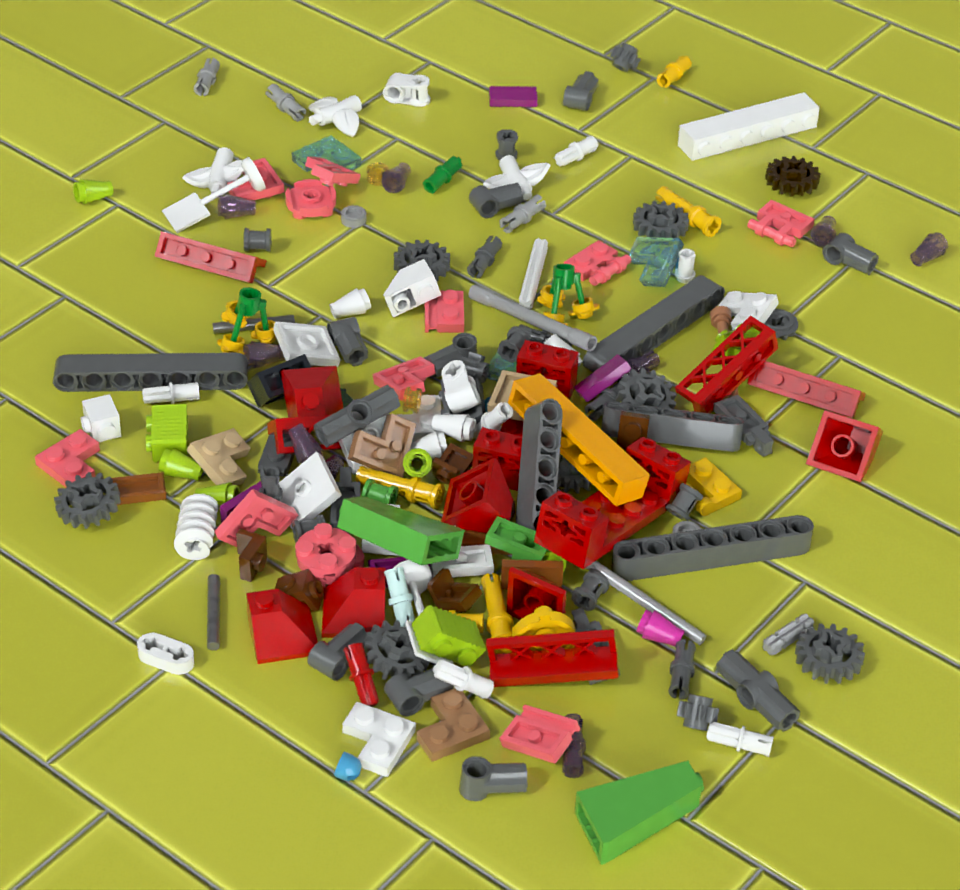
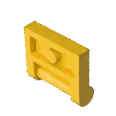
M706 457L691 464L687 481L704 496L695 505L696 510L702 516H707L741 499L742 490Z

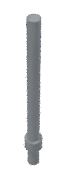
M598 561L586 567L588 570L602 573L608 579L611 586L651 612H654V610L659 612L678 628L684 630V635L698 645L705 641L706 634Z

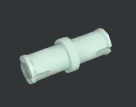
M397 567V570L393 568L384 571V575L386 576L391 597L388 599L389 606H393L396 620H399L401 627H405L407 620L412 622L415 620L411 601L414 599L413 595L408 592L404 568Z

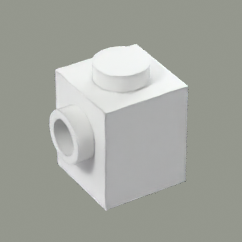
M110 394L82 401L84 416L80 419L85 433H89L98 442L122 437L119 414Z

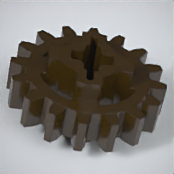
M782 156L781 161L775 158L773 163H768L765 179L767 180V185L772 186L773 191L779 190L781 195L787 192L790 197H793L794 193L803 196L804 192L811 194L812 189L817 190L820 173L818 172L819 168L813 167V162L807 163L805 158L796 160L795 156H792L791 159Z

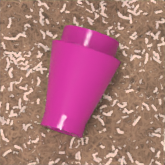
M647 609L636 630L637 633L642 635L643 639L674 647L677 641L682 640L685 633L684 630L678 628L656 610L651 612Z

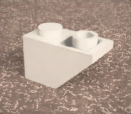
M422 259L400 269L383 296L392 317H395L441 296V292L426 261Z

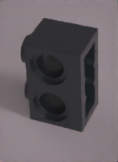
M305 354L258 372L247 382L258 408L285 398L281 376L282 370L312 368Z

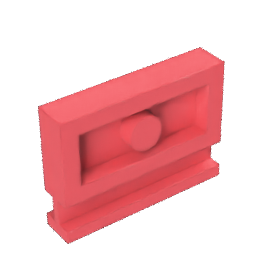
M440 291L441 296L425 303V332H429V329H437V333H464L463 291Z
M524 705L522 707V714L520 716L516 715L500 736L499 740L502 746L556 764L572 742V735L581 730L578 721Z

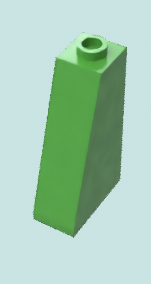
M364 496L343 499L339 511L338 528L419 565L458 559L465 530Z
M684 761L577 791L575 815L600 864L608 863L699 807L701 792L704 790L703 780L698 772H694L689 761Z

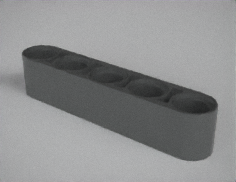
M549 398L528 407L524 414L515 523L534 531L537 528L542 501L557 492L563 412L560 404L556 400Z
M607 402L604 404L601 430L611 437L618 438L621 412L625 411L650 415L647 438L657 443L730 452L740 449L744 421L737 417L622 402Z

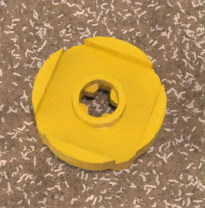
M548 606L536 608L534 613L523 617L512 627V637L576 632L574 622L567 615L553 611ZM563 644L560 647L570 649L574 648L575 646L572 644ZM539 646L529 648L532 651L543 650Z

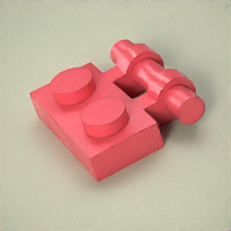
M770 200L758 211L757 220L750 219L747 227L754 230L755 234L761 237L767 236L774 239V242L778 245L783 246L785 244L793 247L796 243V238L794 237L802 238L813 228L815 219Z
M598 240L564 261V264L575 266V272L581 273V281L589 278L590 283L596 286L599 283L604 284L609 281L611 275L624 271L632 260L627 254L622 257L618 256L617 250Z

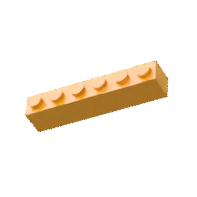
M541 373L514 380L508 404L523 419L528 407L548 398L554 399L560 404L563 412L560 454L615 506L643 497L650 474Z

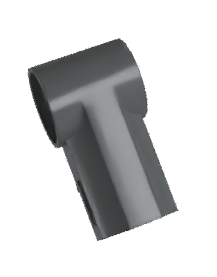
M585 71L584 74L578 76L573 86L568 85L563 96V106L588 111L592 95L597 89L599 81L593 72Z
M518 183L488 189L486 186H477L470 192L469 201L481 217L491 218L500 209L523 203V194Z
M839 233L822 250L824 259L832 265L843 263L867 275L873 272L879 258L877 253L857 245L852 236L847 233Z
M351 317L327 323V330L333 344L338 347L345 362L351 364L352 367L362 365V362L368 358V350L361 338L357 319Z
M470 333L457 334L452 339V345L424 357V359L434 364L436 374L431 377L434 379L442 376V370L449 362L459 360L461 356L468 357L469 352L477 353V338Z
M355 622L353 625L349 624L328 643L325 641L318 642L309 653L308 665L330 679L338 681L349 668L343 649L351 644L364 643L367 634L365 628Z
M433 669L412 677L405 673L397 674L391 677L384 687L386 695L400 715L406 717L417 713L423 707L424 702L431 700V697L454 689V685L435 678Z
M479 756L469 757L462 763L459 791L469 801L483 800L487 797L488 793L527 791V767L524 763L490 764L487 759Z

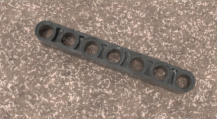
M703 275L697 276L597 343L593 351H587L585 354L583 366L594 372L617 354L624 358L629 365H632L718 306L724 297V287Z
M241 353L69 354L57 358L53 384L58 390L64 392L142 391L144 388L169 386V382H172L173 385L198 382L199 390H237L245 387L248 382L249 362L247 357Z
M794 515L624 540L616 543L613 547L611 571L626 581L799 556L806 554L810 549L814 524L806 516Z

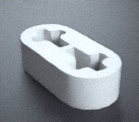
M158 633L144 634L137 641L138 657L145 664L177 675L188 673L194 667L193 649L186 643Z

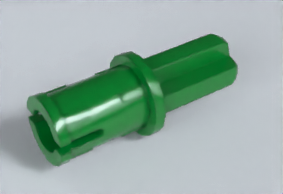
M452 156L443 165H438L434 170L435 172L423 181L424 189L428 193L434 194L444 183H449L452 176L463 166L461 158Z

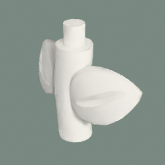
M356 95L340 102L334 97H324L309 105V110L314 112V115L309 117L311 125L318 124L323 126L334 122L335 126L344 134L350 137L356 135L359 128V117L356 112H359L362 108L361 101Z
M220 148L216 152L212 167L192 171L185 174L182 178L195 187L209 188L212 194L227 186V183L236 181L244 172L241 166L242 160L232 162L234 157L232 150Z
M507 155L499 162L503 174L490 177L483 182V186L492 189L518 183L521 186L523 199L529 200L532 197V186L543 179L550 168V164H532L520 170L515 157Z

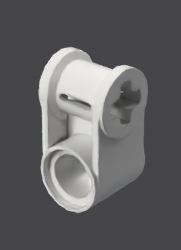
M394 73L390 76L383 89V96L388 102L393 104H407L416 107L426 106L430 103L427 89L430 79L424 75Z
M454 360L446 364L441 375L445 388V399L452 413L458 414L481 404L476 382L473 377L468 376L464 363L460 360Z

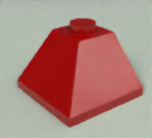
M337 366L281 371L288 418L331 415L343 409Z
M824 410L806 465L862 482L875 457L883 430L877 426Z
M493 458L450 479L441 522L464 530L487 533L497 516L510 521L513 498L497 459Z
M354 567L324 588L322 638H334L349 624L353 625L355 622L362 625L366 632H371L375 624L379 627L382 626L383 621H385L386 576L384 571H386V567Z
M511 567L508 573L507 613L521 620L523 617L534 613L536 608L548 606L553 611L565 614L567 591L543 576L525 569Z
M279 589L246 593L248 623L257 664L308 657L312 648L318 643L308 605Z

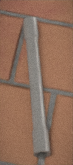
M474 284L469 290L468 295L470 299L485 306L498 309L551 334H557L560 338L588 352L593 351L597 345L596 336L580 329L569 327L501 297L480 285Z

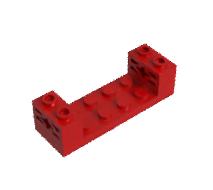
M525 340L517 356L516 373L531 376L541 373L546 379L556 380L557 389L570 400L575 390L574 386L577 384L579 352ZM508 419L502 424L499 431L482 427L473 445L472 468L495 458L499 461L509 489L518 491L524 421Z
M645 437L638 439L627 447L626 453L650 474L642 498L615 506L600 491L580 502L570 494L559 490L542 501L534 542L581 569H585L611 551L616 543L628 539L667 511L665 507L667 504H672L680 491L679 486L687 482L691 461L681 457L677 452L658 445L652 439Z

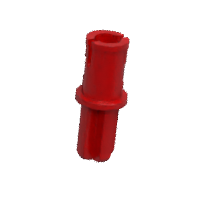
M363 643L351 644L343 649L351 672L349 679L355 683L360 703L371 707L376 706L379 698L372 678L374 670L369 667Z

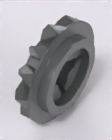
M774 309L764 323L776 331L777 338L786 340L788 336L793 337L796 330H798L797 318L790 312L782 309Z

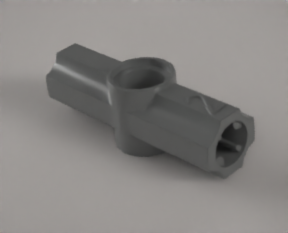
M387 384L361 399L353 400L347 407L314 425L318 440L327 448L350 434L363 430L368 424L400 407L397 393L394 388L389 387ZM352 411L360 413L363 420L355 419Z
M731 649L723 654L722 658L717 662L716 670L736 689L740 703L748 710L756 708L777 730L784 732L790 729L795 721L799 719L800 710L779 691L775 677L765 670L759 672L738 651L735 652Z

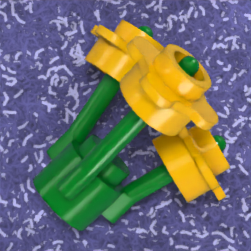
M571 264L554 265L552 284L545 285L540 290L541 296L537 298L539 303L552 308L551 312L544 311V316L567 326L568 323H564L565 314L557 313L558 308L563 306L562 300L566 298L563 290L571 289L572 284L575 283L578 299L571 303L573 310L568 311L569 316L577 315L578 319H586L593 316L594 310L600 308L599 304L593 303L591 297H584L580 282L581 273L575 272V266Z
M251 287L243 288L239 291L238 300L226 304L227 309L221 314V318L223 321L234 325L232 334H224L223 339L217 340V344L221 346L220 350L223 353L247 354V350L243 349L245 340L238 336L240 328L246 327L247 318L254 316L259 310L261 321L255 325V331H252L250 334L251 338L260 340L262 344H270L276 340L273 328L275 321L267 319V301L261 299V292Z

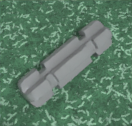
M801 614L795 620L774 632L775 634L763 640V650L767 651L769 655L777 654L782 650L781 648H786L798 640L801 633L806 634L808 627L813 628V618H810L808 614Z

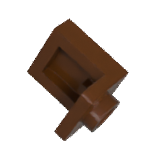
M621 412L617 444L624 451L642 437L647 438L650 415Z
M450 443L440 459L437 457L433 459V475L441 483L449 484L450 479L471 469L473 454Z
M239 529L236 533L237 552L240 554V579L252 582L256 574L262 572L266 565L267 541L265 536Z
M442 568L427 584L435 606H437V609L442 608V611L456 610L458 613L466 612L472 608L476 600L482 595L478 584L454 582L450 570L447 568Z
M309 569L284 575L277 579L275 589H279L299 601H304L313 612L319 610L324 595V588L322 583L314 577Z

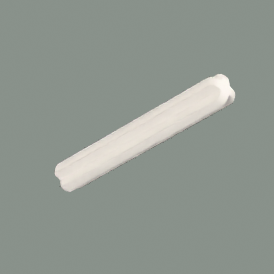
M538 238L534 241L519 297V305L529 309L534 304L548 249L546 239L541 240Z

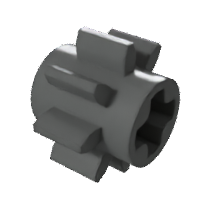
M623 43L622 46H615L610 55L613 58L612 65L623 72H628L632 68L636 69L641 60L637 55L638 50L626 43Z
M469 352L468 357H460L459 360L466 366L468 376L474 379L479 378L480 382L484 383L490 368L489 363L484 362L485 356Z
M689 694L688 702L679 700L677 716L684 718L683 726L707 731L708 723H717L719 708L712 707L713 698Z

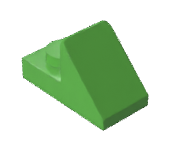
M499 516L496 517L487 532L484 542L487 545L512 554L511 560H543L548 551L534 542L536 531Z

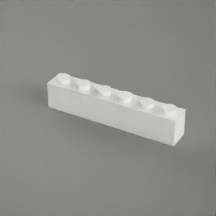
M800 93L682 124L679 128L678 146L694 161L816 128L820 107L808 95Z

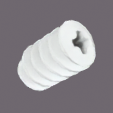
M193 494L187 496L180 505L174 548L183 558L200 560L210 555V548L213 545L218 503L209 495Z

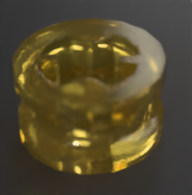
M372 163L367 167V181L370 184L381 186L388 183L389 167L386 164Z
M406 387L403 399V412L413 410L415 414L419 413L422 389L417 388V390L412 391L411 387Z

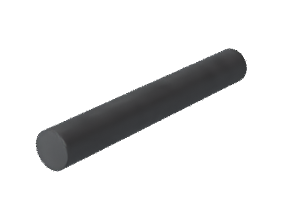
M294 315L267 317L268 320L275 322L295 323ZM261 318L247 319L246 327L240 328V331L255 330V325L261 321ZM229 322L212 323L214 334L233 332L234 325Z
M211 574L208 576L207 648L215 651L220 647V577L216 574Z

